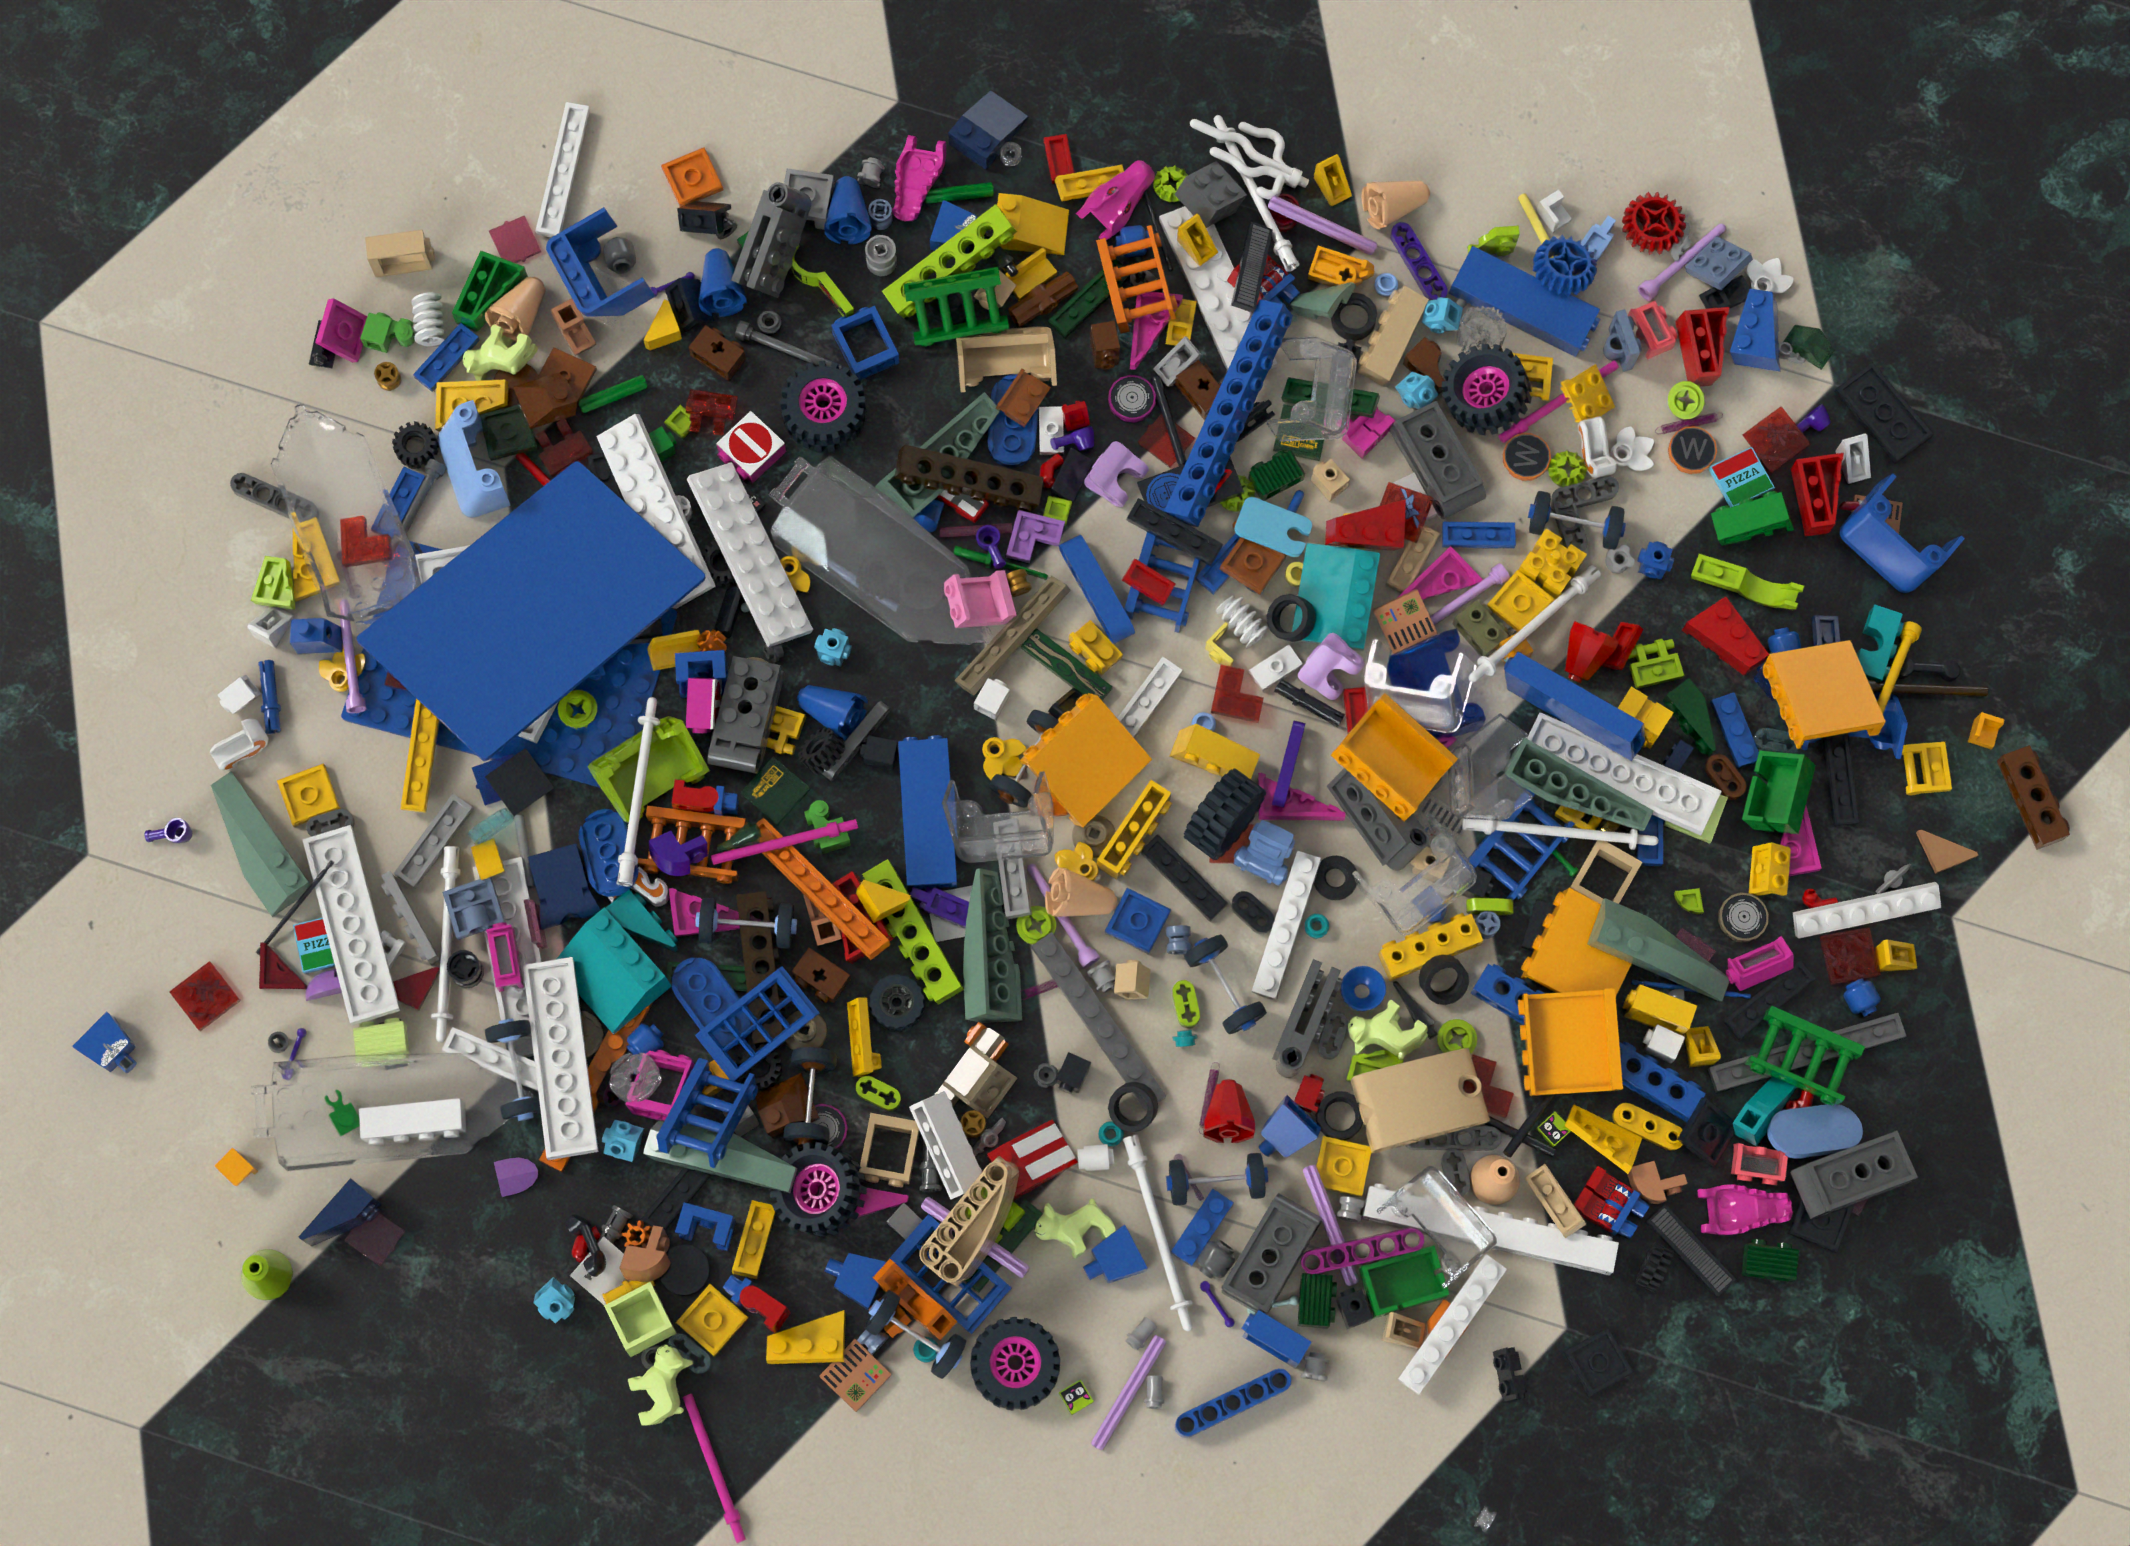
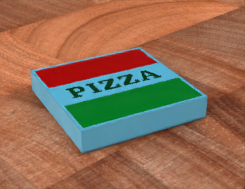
M1752 447L1722 460L1708 469L1730 507L1739 505L1740 501L1748 498H1753L1754 500L1765 493L1773 491L1775 488Z
M323 918L294 924L293 928L303 973L307 974L335 967Z

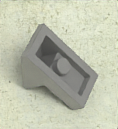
M1185 336L1153 369L1167 386H1172L1175 383L1176 375L1197 360H1200L1201 353Z

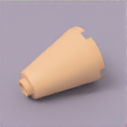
M1422 181L1370 182L1366 184V187H1363L1361 199L1364 212L1368 211L1371 218L1367 219L1373 228L1382 229L1426 204L1430 197V190Z
M526 277L488 308L485 313L488 325L490 327L492 325L502 327L504 330L502 335L511 338L515 343L519 333L529 335L546 292L544 283L537 277Z
M1059 867L1053 871L1048 882L1052 884L1051 891H1046L1045 906L1048 914L1054 917L1107 915L1116 908L1117 897L1113 890L1067 868Z
M1501 1155L1482 1157L1474 1164L1470 1172L1469 1180L1472 1192L1484 1203L1492 1205L1506 1203L1515 1196L1520 1185V1176L1516 1166L1508 1158Z

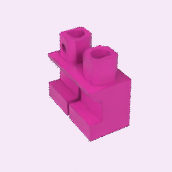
M1378 407L1376 408L1374 418L1357 415L1358 418L1353 422L1345 414L1336 423V427L1343 434L1342 440L1361 459L1394 426L1395 420L1390 415L1386 416Z

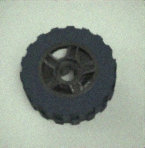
M895 974L892 976L888 975L884 979L881 978L878 984L872 988V993H870L869 997L870 1010L874 1020L884 1029L888 1028L889 1031H904V1029L912 1028V1025L919 1022V1018L923 1015L925 1008L924 994L921 987L917 985L914 979L912 980L906 975ZM896 997L902 1002L899 1007H895L892 1004Z

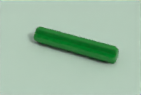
M991 182L934 188L929 190L925 197V202L937 203L943 202V200L955 201L991 197L994 195V187Z
M640 375L582 398L578 401L581 411L586 413L646 389L647 383L644 376Z

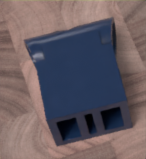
M576 843L528 857L540 901V923L542 930L562 925L571 917L586 918L594 916L600 911L591 894L581 853Z

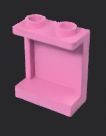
M1005 570L996 571L988 577L960 578L959 574H954L944 582V592L948 598L950 615L954 621L955 628L1003 625L1017 616Z

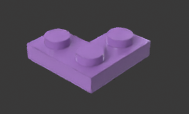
M1018 510L1006 558L1030 563L1035 541L1059 547L1065 521Z

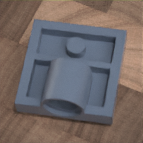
M1716 236L1685 266L1688 274L1722 290L1753 258L1750 252Z
M1625 309L1616 311L1609 326L1610 336L1607 338L1603 348V354L1608 360L1620 361L1623 372L1633 369L1642 351L1640 340L1635 338L1633 333V320L1631 316H1627ZM1610 344H1617L1621 349L1615 350Z
M492 877L483 880L478 879L442 892L458 940L486 931V929L492 928L493 924L505 922Z

